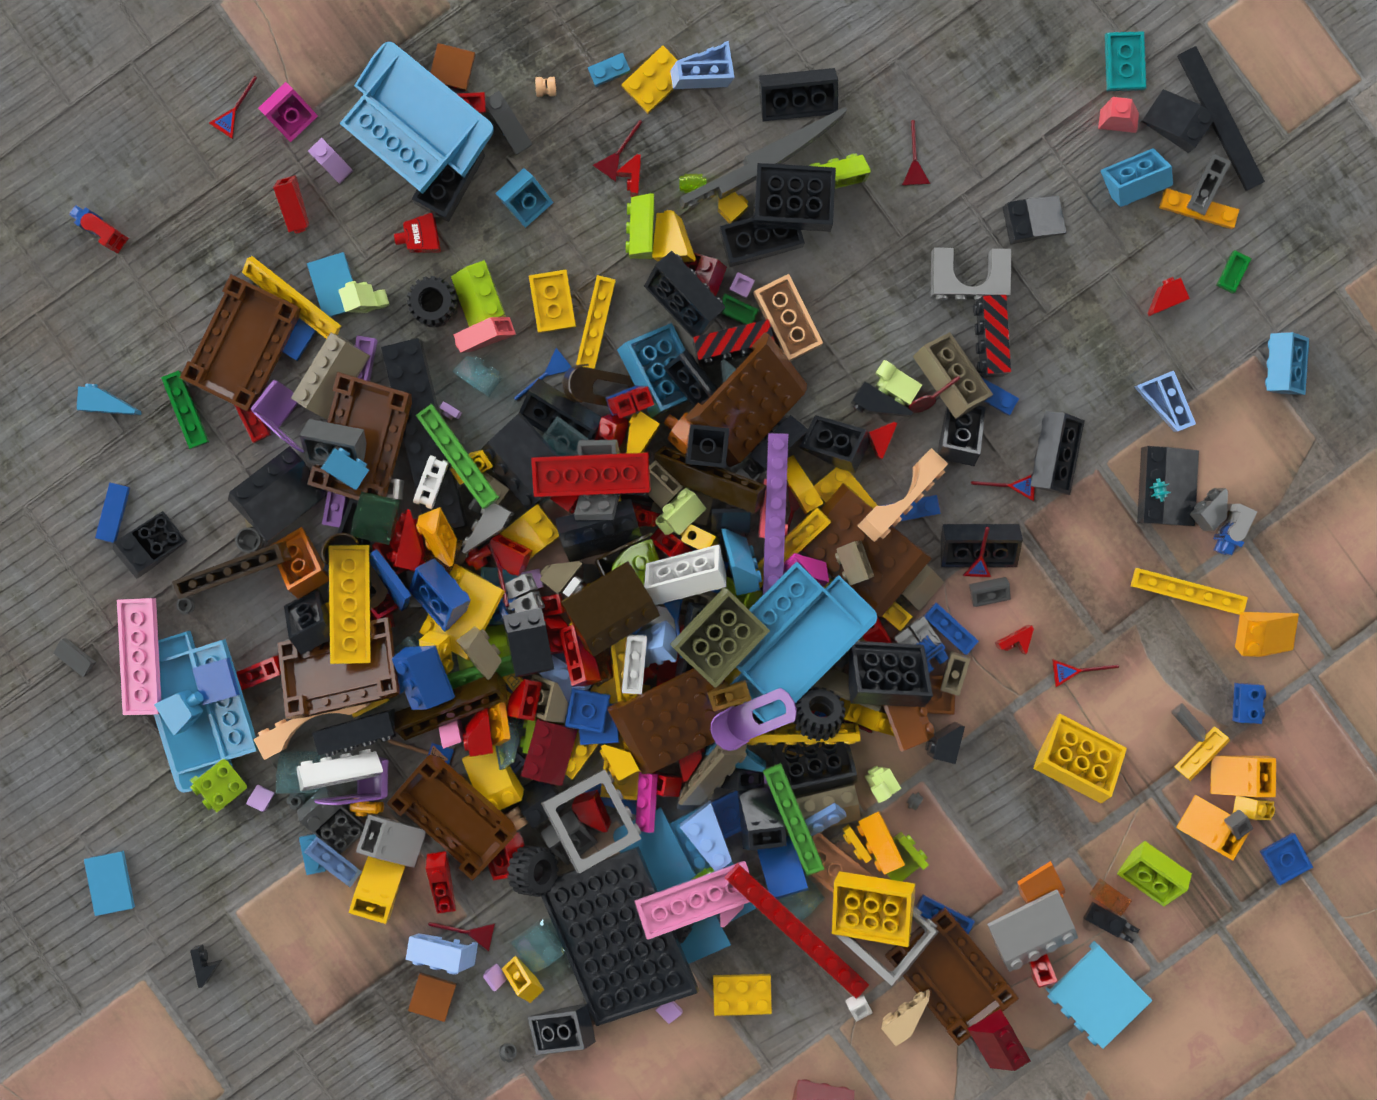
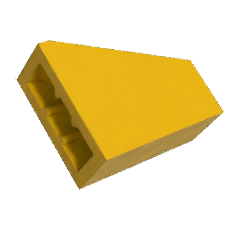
M672 210L656 213L652 258L659 262L670 251H673L683 259V262H695V255L682 218Z

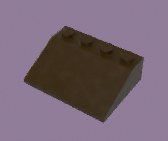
M628 561L561 601L585 650L593 657L660 616L652 598Z

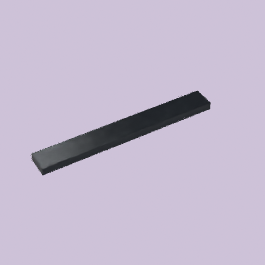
M1194 46L1179 54L1177 57L1201 105L1217 115L1212 122V126L1245 191L1264 183L1265 180L1197 47Z

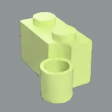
M356 281L346 283L344 288L339 289L345 312L368 313L390 305L386 291L382 289L373 292L372 285L367 284V282L356 283Z
M883 360L875 373L880 377L876 384V387L879 388L878 390L894 397V400L903 406L911 404L922 384Z
M685 488L669 504L663 507L662 511L664 513L658 516L656 524L665 535H669L672 532L680 535L707 508L694 492Z
M874 766L864 776L878 803L887 800L892 794L901 789L890 768Z

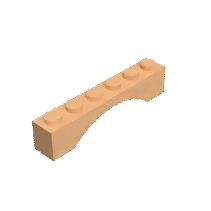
M931 448L913 466L912 483L905 498L894 504L876 506L858 524V527L874 542L879 537L884 539L891 531L889 527L891 525L895 527L902 520L900 515L902 513L906 515L913 508L911 503L913 501L917 503L924 496L921 492L923 490L927 492L935 484L933 480L935 478L938 480L945 473L943 469L948 463Z
M371 703L340 709L323 714L341 713L351 715L361 710L362 708L370 705ZM318 715L291 719L289 721L283 719L275 723L276 728L272 730L266 728L258 732L259 737L253 740L263 759L265 760L286 749L294 733L306 721Z

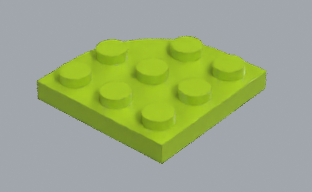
M652 539L635 544L622 551L615 560L612 570L628 561L644 585L646 564L659 560Z

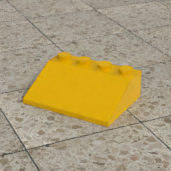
M454 564L449 575L456 580L459 587L471 599L467 611L445 632L428 614L420 633L425 635L429 631L450 635L451 651L466 660H470L456 640L473 627L485 631L505 591L471 570Z
M1059 713L1038 753L1033 769L1099 803H1103L1112 797L1127 748Z
M839 871L834 881L832 934L909 947L916 884Z

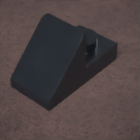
M203 944L197 945L190 950L198 988H202L208 983L222 961L218 960L207 963L208 952L204 949Z

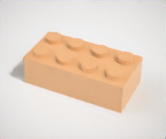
M789 274L754 291L753 295L765 319L770 321L772 334L779 348L789 361L822 346L823 341Z

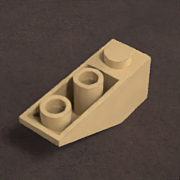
M929 990L924 993H917L912 1001L909 1003L904 1002L893 1014L890 1012L884 1016L881 1029L895 1046H898L912 1036L929 1001Z

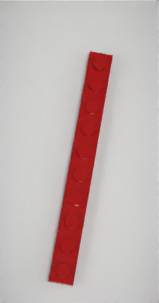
M739 863L724 877L852 996L857 999L869 986L857 972Z

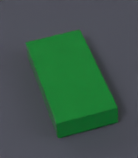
M1236 250L1232 251L1216 286L1232 294L1235 293L1252 258Z
M724 294L722 302L726 307L722 315L743 325L754 322L759 309L727 294Z

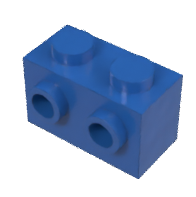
M1234 683L1232 721L1262 724V719L1265 717L1263 700L1266 698L1264 685Z

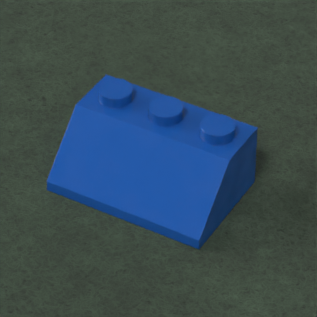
M435 558L416 567L409 592L445 632L467 611L471 599Z
M436 646L405 647L392 658L412 710L429 709L455 697Z

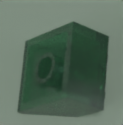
M361 492L353 518L351 535L389 545L395 535L400 501Z

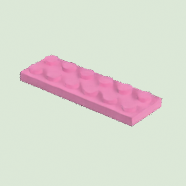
M156 598L117 600L123 715L159 714L154 704L161 701Z
M740 862L739 864L749 873L746 862ZM736 864L635 900L646 939L657 937L749 903L750 901L724 878Z

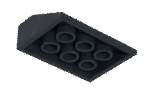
M757 163L753 227L831 232L834 217L836 168Z
M670 251L655 264L644 285L692 338L703 335L726 308L722 300L710 291L709 286L704 282L702 283L695 271L688 268L683 263V259L673 251Z
M520 412L494 435L481 450H483L493 465L492 470L529 511L545 498L534 497L531 458L558 455Z
M289 446L229 492L228 500L266 542H269L325 498L327 494L324 489L308 485L311 471L303 459Z
M1159 446L1141 447L1137 523L1195 526V520L1190 513L1195 509L1197 499L1199 450ZM1160 478L1161 482L1165 481V484L1169 483L1166 490L1171 492L1167 494L1168 497H1164L1163 502H1160V498L1151 497L1155 492L1150 487L1153 486V483H1157L1156 479Z
M631 498L618 501L614 520H575L574 514L556 518L558 534L569 562L613 551L642 537ZM643 539L640 540V541H638V542H636V543H634V544H632V545H635V544H638V543L643 542Z
M857 641L849 649L848 687L851 704L925 707L933 697L924 645Z
M784 742L770 745L774 764H782L795 796L857 783L858 775L850 744H845L844 742L825 744L822 742V746L819 747L820 742L806 747L808 744L800 742L803 745L801 747L797 742L795 745H787L784 752H782L785 745ZM787 751L797 753V755L788 754Z

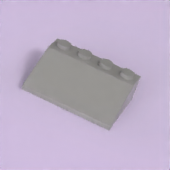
M1057 889L987 924L998 953L1009 972L1020 969L1023 965L1036 961L1041 956L1054 952L1057 948L1070 944L1078 938L1073 922Z

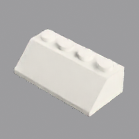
M715 545L647 563L644 587L654 604H664L669 601L726 587V570L720 546Z
M370 749L359 751V755L354 756L351 753L342 754L340 758L333 760L332 757L321 758L318 763H313L312 760L301 762V766L297 767L301 792L377 777L383 772L377 752H371Z

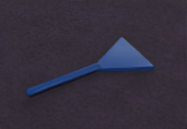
M557 348L545 373L539 379L542 380L549 375L567 372L572 367ZM536 379L522 392L515 396L514 399L518 400L521 396L528 392L529 389L538 379Z
M683 599L664 603L674 619L677 636L680 634L678 621Z

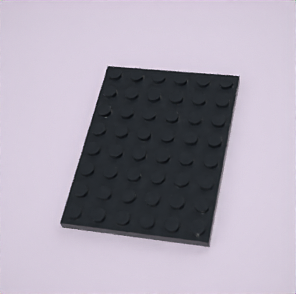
M639 846L608 857L581 873L572 870L558 875V878L555 880L556 884L554 887H551V891L546 893L545 896H541L596 1026L697 994L700 991L674 930L648 940L646 939L635 900L652 895L658 891Z

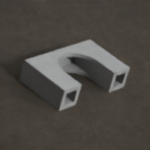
M934 248L931 251V297H936V300H947L948 297H955V300L961 301L967 300V297L978 301L982 296L1006 295L1009 297L1011 295V249H991L988 252L987 278L983 284L975 287L966 286L956 278L953 270L954 248Z

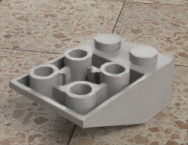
M495 502L486 509H482L480 513L483 515L480 520L474 522L471 528L473 531L471 536L466 537L461 545L463 547L462 552L469 553L500 534L507 528L515 513Z
M368 814L356 852L415 868L426 832L421 828L380 815Z

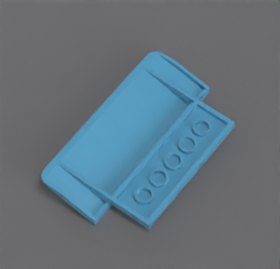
M393 42L382 44L367 64L354 85L363 93V96L340 122L346 130L422 194L447 164L461 176L465 177L491 138L494 130L492 123Z
M796 562L749 609L770 632L736 666L741 674L731 684L746 680L751 700L782 688L790 694L796 703L876 623L877 613L839 575L824 589ZM776 700L753 710V713L765 723L784 715L786 707L781 700Z
M191 631L158 640L161 701L185 690H190L192 694L198 691L192 668L225 658H230L240 695L202 705V702H200L199 705L203 710L202 714L185 732L174 736L161 715L154 714L175 785L183 793L192 791L190 779L195 775L200 777L220 760L226 759L232 766V758L259 750L253 740L256 738L226 639L196 648Z
M657 808L655 810L654 832L647 833L641 831L639 835L641 839L620 851L622 853L639 846L658 892L715 872L680 828V823L699 808L670 823L662 808ZM625 825L618 827L614 831L613 839L615 842L628 834ZM730 862L724 868L734 865L733 862ZM751 902L744 904V908L731 921L756 909V907ZM720 913L694 922L692 931L685 941L681 943L688 964L731 945L723 927H720Z

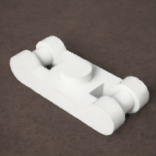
M430 455L413 503L418 505L421 503L426 505V508H433L449 466L448 461H440L435 456ZM433 467L439 468L438 474L431 472ZM424 490L431 492L429 498L423 496Z

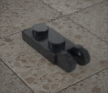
M1094 902L1091 903L1084 916L1086 921L1131 944L1134 939L1129 935L1123 934L1122 930L1124 927L1129 928L1134 933H1138L1140 930L1128 923L1126 919Z

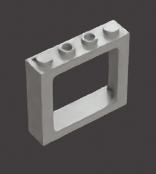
M606 770L590 776L541 803L577 873L587 870L641 839L639 836L641 834L640 828L636 823L633 824L630 818L632 813L628 806L624 807L621 801L623 796L620 790L615 789L613 786L614 779L611 773L606 772ZM602 783L616 807L628 834L593 855L581 859L556 812V808Z
M914 906L912 919L924 929L925 933L894 971H889L854 938L841 935L836 936L891 986H895L939 931L935 929L937 925L929 918L925 920L921 916L922 912Z

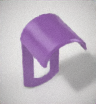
M273 380L251 407V411L282 440L304 453V450L279 428L298 404L291 399L294 392L277 380Z
M779 688L736 707L731 706L713 718L711 722L712 737L722 749L728 751L736 750L748 743L749 739L794 722L797 713L795 702L788 692ZM776 700H781L784 703L786 714L760 725L753 719V710Z
M378 757L383 772L377 777L357 780V794L315 799V803L342 805L385 799L388 796L389 761L386 758ZM348 798H358V799L343 800V801H333V800L348 799Z

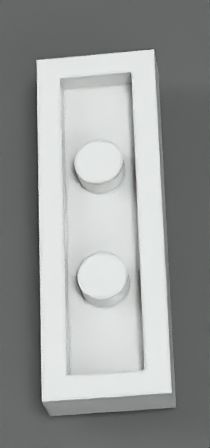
M575 576L563 593L569 597L584 587L582 585L583 580Z
M645 635L627 636L622 693L642 694L647 636Z

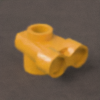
M365 801L350 803V812H356V816H367V813L378 814L384 810L383 802Z

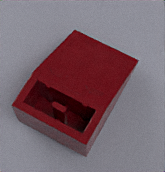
M694 253L695 262L683 263L688 268L694 270L702 283H706L710 291L716 296L727 266L718 259Z

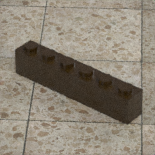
M663 446L654 454V461L656 460L680 485L754 514L763 506L767 485L720 467L685 464L686 454Z
M284 541L174 580L172 584L179 600L292 560Z
M494 672L489 680L484 676L452 689L455 697L437 706L423 710H412L410 706L395 712V731L406 741L507 700L506 682L498 672Z

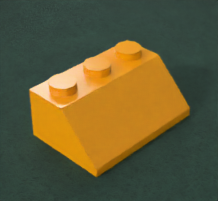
M880 811L858 821L860 824L857 826L858 831L862 837L866 836L868 843L865 845L870 855L874 853L877 859L874 863L879 872L883 871L884 874H887L905 866V862Z

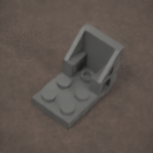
M579 440L578 455L620 453L617 440ZM620 494L579 495L574 513L575 520H614Z

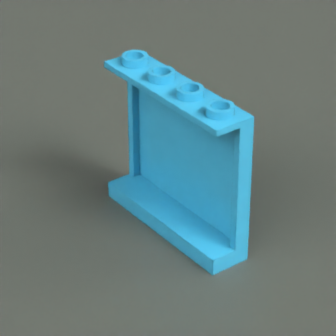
M1093 941L1089 945L1091 950L1051 989L1048 987L1045 989L1049 993L1047 997L1055 1005L1059 1003L1063 1007L1061 1009L1062 1013L1068 1019L1072 1016L1076 1021L1074 1025L1081 1032L1085 1030L1089 1034L1087 1037L1094 1046L1099 1044L1104 1049L1153 1000Z

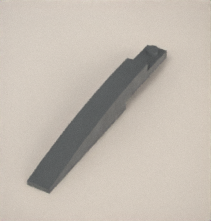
M844 107L745 156L744 166L681 196L679 204L682 209L687 207L691 209L697 206L699 201L703 199H712L716 196V193L722 199L756 180L757 163L783 164L839 122L846 114L847 108Z

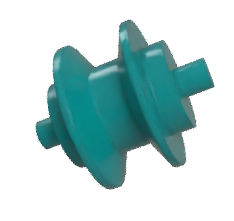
M1160 478L1156 479L1157 483H1153V486L1150 487L1155 492L1151 497L1160 498V502H1163L1164 497H1168L1167 494L1171 492L1166 490L1169 483L1165 484V481L1161 482Z

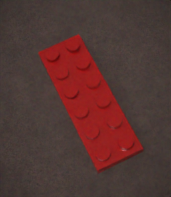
M649 452L531 458L534 497L651 492Z

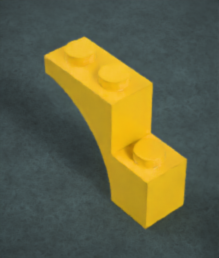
M840 697V701L844 702L845 720L895 737L886 713L878 712L859 704H851V701Z

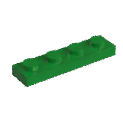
M178 370L161 377L187 445L189 449H194L209 443L186 382L180 378L182 372Z

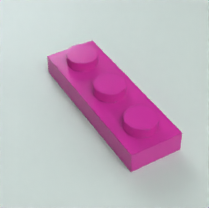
M639 772L636 824L640 831L653 833L655 825L658 774L654 773L642 774Z

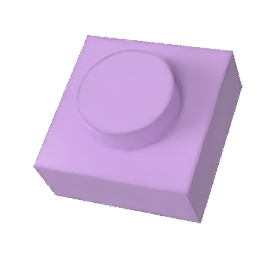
M737 272L729 291L747 299L755 280Z
M444 401L439 407L444 410L442 414L451 420L453 417L459 419L462 414Z

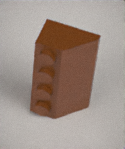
M883 705L900 752L927 742L935 736L934 727L929 722L926 706Z

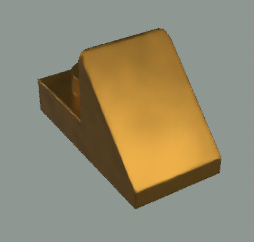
M746 680L730 685L725 682L708 692L713 711L751 701Z

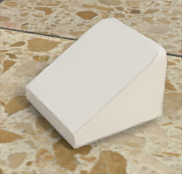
M863 993L857 999L852 996L846 1000V1004L856 1022L873 1013Z

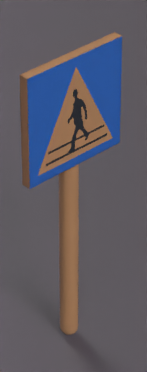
M391 739L388 740V743L406 749L440 757L448 765L454 749L448 747L443 749L441 745L432 743L430 750L426 751Z

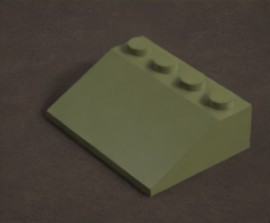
M724 587L670 645L716 688L770 630Z

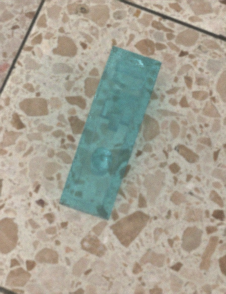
M507 716L511 739L501 746H495L499 770H504L514 763L523 730L522 719Z

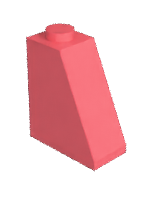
M1112 97L1100 110L1098 129L1136 133L1139 112L1133 100Z
M490 317L453 335L455 345L460 353L472 352L515 336L516 333L510 317Z

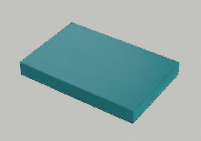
M1144 31L1107 32L1105 34L1107 91L1145 90Z

